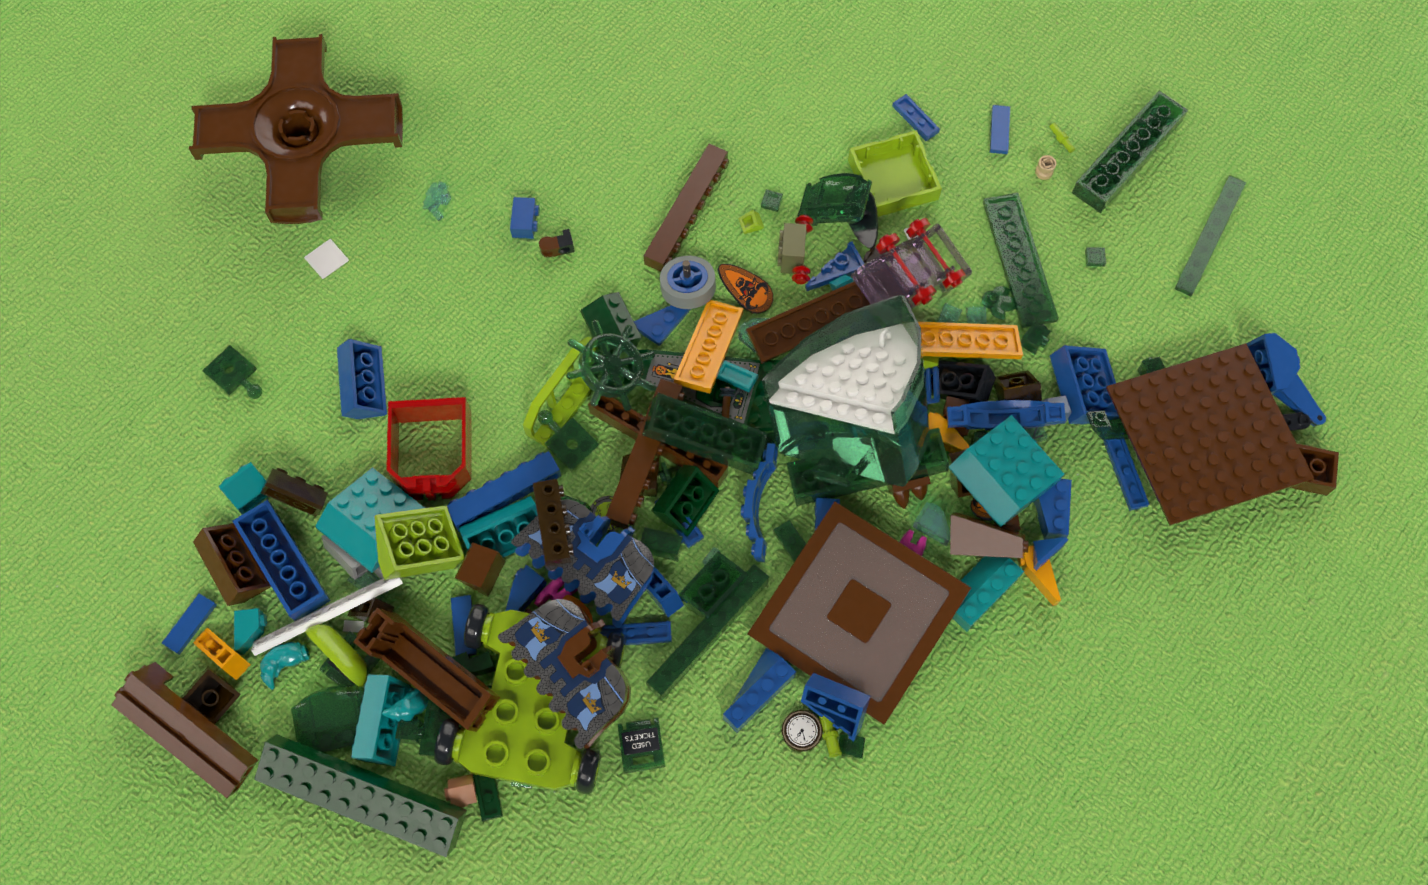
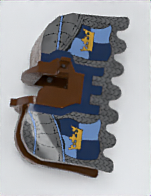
M565 599L548 601L520 622L500 633L498 638L502 643H509L515 647L511 654L513 659L528 663L524 668V674L529 678L533 677L536 680H540L536 688L537 692L540 695L553 696L549 703L550 710L552 712L566 713L562 720L563 728L579 731L574 740L575 745L579 749L583 747L588 749L605 730L625 713L630 703L631 687L624 672L613 662L615 660L613 657L615 652L613 645L601 649L584 663L582 662L584 658L597 648L595 637L606 625L601 619L598 622L591 623L586 613L579 606Z

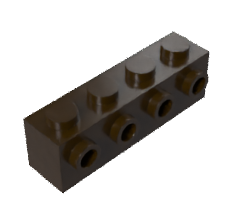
M557 479L533 483L546 566L571 563V556H574L573 544H568L567 536H571L569 524H565L564 517L568 516L566 504H562L561 497H565L563 485H559Z

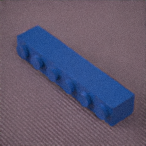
M549 451L539 453L533 460L523 462L516 469L502 473L494 481H487L481 488L470 490L466 493V496L450 501L447 505L450 517L458 532H460L459 527L498 511L534 492L533 483L558 479L561 477V472Z

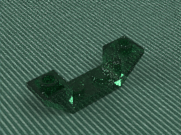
M1088 411L1086 413L1092 430L1102 440L1129 439L1120 419L1108 420L1105 411Z

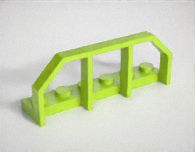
M587 337L577 342L531 402L523 423L525 434L550 449L613 363V358L609 356L602 357L597 349L595 340ZM588 348V351L594 355L576 378L573 364L582 351ZM566 374L567 380L572 382V384L560 401L556 403L553 390ZM545 401H547V405L553 410L537 432L534 433L533 426L539 411Z

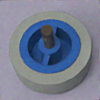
M681 256L669 261L660 273L662 296L670 305L680 309H694L705 305L714 296L716 290L713 267L709 262L697 256Z

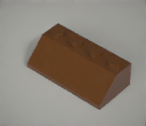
M234 523L202 528L193 543L227 606L245 603L271 587Z

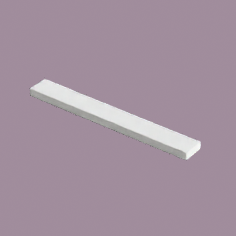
M403 577L389 580L382 578L254 641L251 651L256 656L305 632L311 626L322 624L403 584Z

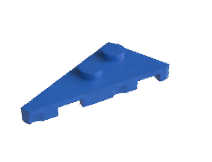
M849 242L847 248L842 253H837L834 259L821 268V272L816 277L813 276L805 284L806 291L827 285L843 275L850 277L866 271V265L853 242Z
M670 305L634 321L639 333L660 346L691 309H680Z

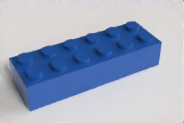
M268 500L233 520L234 525L289 617L297 621L331 601L280 516Z

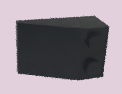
M938 361L939 393L941 399L946 400L947 396L970 400L969 404L988 401L996 379L989 365ZM932 374V376H931V385H932L931 395L934 396L933 374Z

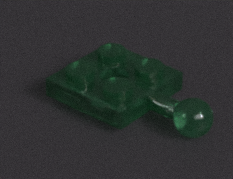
M231 345L202 370L206 376L228 395L234 392L240 385L247 390V395L252 399H257L262 395V388L258 384H251L247 380L257 368ZM234 367L231 373H225L227 368Z
M549 410L539 412L538 421L543 425H548L555 432L545 442V446L571 472L599 447V443L574 418H571L561 428L553 420V415ZM569 440H574L578 446L575 449H570L566 443Z

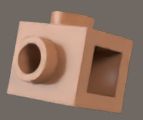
M473 774L448 779V788H444L446 801L450 800L451 804L461 808L477 803Z

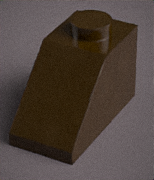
M373 598L350 609L347 616L368 622L371 613L377 608L393 612L394 606Z

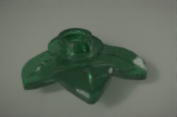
M995 287L993 291H987L982 296V304L990 309L992 315L998 319L1004 320L1005 312L1013 311L1017 308L1015 300L1009 296L1010 289L1007 287Z

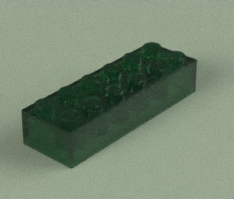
M658 393L652 399L642 432L643 436L748 474L758 469L768 434L767 432Z

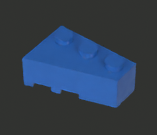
M1061 479L1033 502L1036 506L1037 518L1044 540L1061 537L1067 538L1069 535L1072 480Z
M813 673L805 684L801 702L820 717L825 716L834 723L832 726L836 729H842L849 735L848 738L854 742L862 728L871 696Z

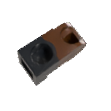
M570 229L562 230L563 235L541 238L539 241L541 254L548 258L575 252Z

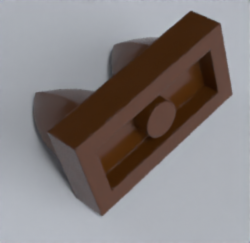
M921 475L889 483L887 486L897 504L905 509L909 502V489L912 490L915 497L923 500L927 494V485L931 483L929 476Z

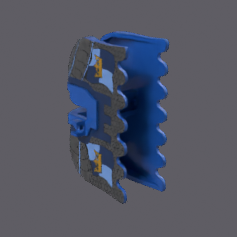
M570 499L562 500V504H566L568 516L564 517L565 524H569L571 536H567L568 544L572 543L574 556H571V563L546 566L538 515L511 540L512 544L517 547L515 553L521 557L529 554L533 559L532 565L537 569L545 565L549 571L548 577L551 580H557L562 577L566 591L573 592L578 588L582 603L589 604L594 600L597 606V614L604 616L611 612L614 627L620 629L630 611L652 581L654 574L652 553L647 546L632 537L635 529L631 526L628 529H624L620 534L615 531L609 532L600 544L596 546L605 535L610 525V518L607 516H595L579 502Z

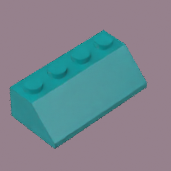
M530 496L459 527L467 549L469 550L471 544L475 543L498 551L503 558L515 553L517 547L512 544L511 540L538 515L537 507Z
M984 556L961 580L971 589L952 619L968 632L1017 582L1024 571L1009 557Z
M389 675L367 676L351 758L362 762L391 767L396 766L404 721L400 720L398 722L395 719L382 715V712L403 699L411 685Z

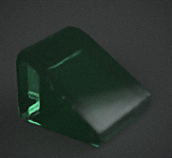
M841 734L839 737L841 756L863 759L865 738L857 736L853 742L848 738V734Z

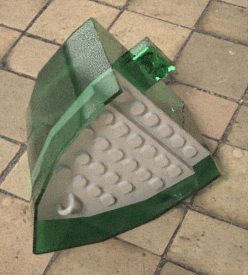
M897 295L843 314L805 337L761 380L778 450L784 455L816 463L812 469L814 478L849 487L855 478L860 475L903 487L917 471L930 442L921 327L904 295Z

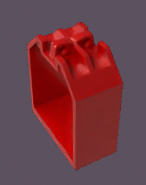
M466 397L388 401L386 470L394 484L414 500H423V494H425L428 501H436V493H442V499H452L472 479V412ZM462 420V464L451 475L400 477L398 475L399 423Z

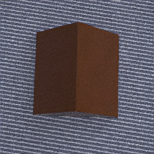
M472 543L455 579L489 597L506 561L498 551Z

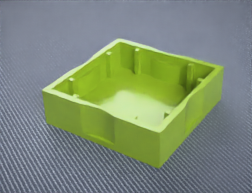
M917 130L893 136L884 141L871 142L850 148L848 162L859 188L867 189L873 194L878 217L939 200L942 188L933 167L927 160L925 148Z

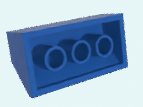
M348 339L337 347L341 414L343 417L353 419L387 415L382 347Z

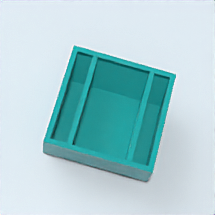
M1012 415L966 449L948 467L999 527H1002L1056 485L1064 476L1060 468Z
M372 467L328 502L315 527L373 573L380 567L374 516L423 509L425 507Z

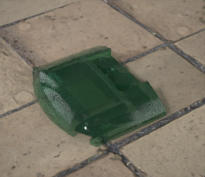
M840 173L819 178L820 182L813 186L811 183L806 184L797 217L808 215L813 219L812 226H817L818 223L848 222L851 225L863 219L872 185L871 180L868 179L866 181L861 175Z
M339 685L321 689L304 697L297 705L291 708L296 741L321 752L353 746L356 726L360 716V706L365 691L364 688L356 685Z

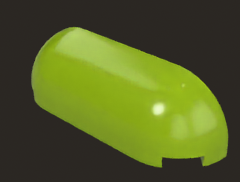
M319 624L311 626L305 631L308 637L345 676L359 687L365 684L367 675L365 660L334 628Z

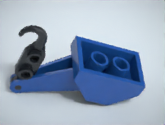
M1276 333L1264 334L1246 343L1271 394L1296 412L1283 414L1290 431L1306 429L1310 424L1312 426L1324 424L1326 421L1325 414L1297 374L1300 369V358L1296 348Z

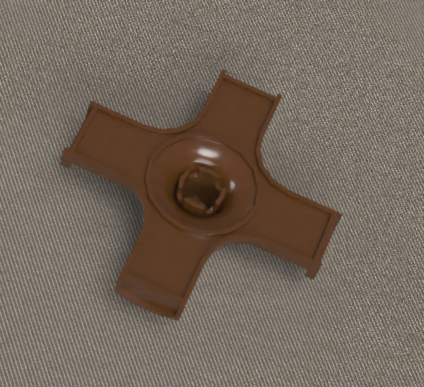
M323 34L313 38L277 40V37H273L269 82L260 94L250 100L230 104L197 105L191 107L195 117L193 146H189V150L195 160H203L204 154L250 152L259 157L265 164L267 173L265 213L270 223L303 224L323 220V213L320 209L322 167L329 155L340 147L393 143L394 147L398 148L402 147L403 108L399 93L361 96L342 95L332 90L324 80V60L327 44Z

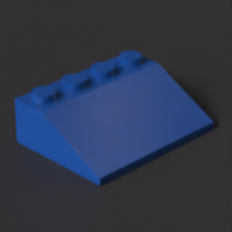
M1064 345L1049 355L1061 396H1066L1071 409V414L1068 418L1069 424H1090L1120 419L1106 389V386L1116 383L1106 349Z

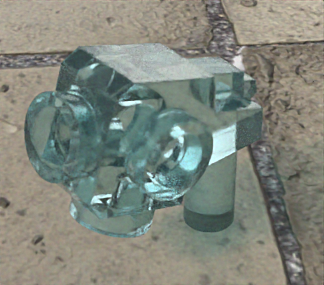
M441 181L438 184L436 182L431 184L423 201V209H428L438 221L444 217L438 210L440 204L442 206L447 205L451 200L450 193L447 190L449 186Z

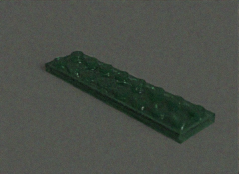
M1019 193L984 198V209L1021 328L1057 322L1059 317Z

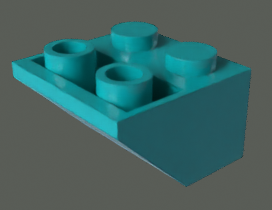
M251 462L241 466L238 472L224 479L222 484L218 486L242 515L268 498V496L260 493L266 480Z

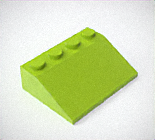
M447 505L374 516L378 562L384 580L454 569L465 558Z

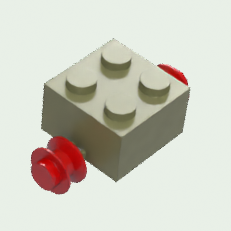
M808 215L797 217L795 219L796 224L784 223V230H780L777 266H781V273L794 274L792 280L800 285L810 280L808 276L810 269L804 265L806 235L813 230L811 226L813 219Z

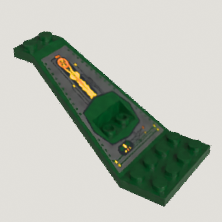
M651 349L633 350L623 384L627 387L643 386L656 391L660 379L674 383V377L685 353ZM725 357V361L758 374V379L750 392L717 378L710 394L683 386V393H685L683 404L719 419L722 416L723 397L719 396L722 394L720 388L730 387L735 389V392H733L735 397H731L729 423L748 431H782L788 407L772 404L769 402V399L778 391V382L799 366V362L796 359L770 360L761 364L760 360Z

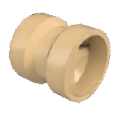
M1050 155L1042 156L1035 169L1036 176L1042 180L1051 178L1056 167V160Z

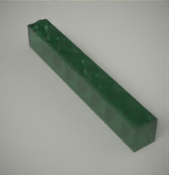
M754 564L646 682L647 688L663 700L767 586L769 576Z

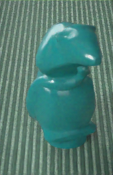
M290 642L272 648L260 662L262 681L271 690L274 689L275 677L278 678L281 669L296 666L301 662L310 660L307 646L305 644L301 645L300 642Z
M411 687L403 699L396 702L392 707L385 709L382 715L395 719L398 722L400 720L411 721L415 715L422 713L427 708L429 699L417 688Z

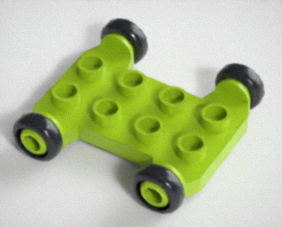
M473 605L465 626L464 644L466 647L478 649L483 644L485 648L500 655L491 688L500 696V699L494 708L487 712L485 715L486 719L477 732L461 728V725L454 719H445L440 726L435 743V762L440 765H449L454 760L475 775L554 791L570 786L575 787L576 783L578 792L583 794L592 793L600 765V750L590 747L585 749L582 754L581 751H577L565 743L568 730L563 728L562 720L566 713L552 712L550 710L549 703L553 696L540 695L537 692L536 688L540 680H536L533 677L529 678L524 674V668L528 663L513 659L511 654L515 647L509 643H502L498 638L500 633L514 626L530 613L508 610L495 614L490 613L489 608L485 605ZM611 632L607 638V636L599 633L595 637L597 648L584 658L582 662L584 663L601 649L613 645L615 648L613 654L615 660L613 662L621 668L626 643L625 635L620 632Z

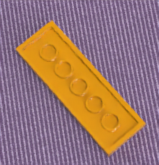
M714 300L706 303L676 372L674 383L705 393H711L743 315L744 308Z
M908 321L907 324L908 334L918 347L919 356L1022 359L1023 356L1017 325Z

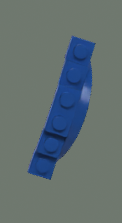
M986 401L964 404L959 407H947L946 409L948 428L966 427V429H985V431H991L1011 415L1023 428L1044 427L1045 424H1065L1066 422L1064 403H1050L1047 401Z
M767 443V450L764 449L763 461L765 462L758 461L757 468L753 470V479L755 480H747V486L743 488L745 504L741 506V516H743L746 523H750L746 526V535L751 542H755V544H752L751 554L757 562H765L767 542L763 538L759 526L760 499L768 479L777 468L778 448L776 444Z

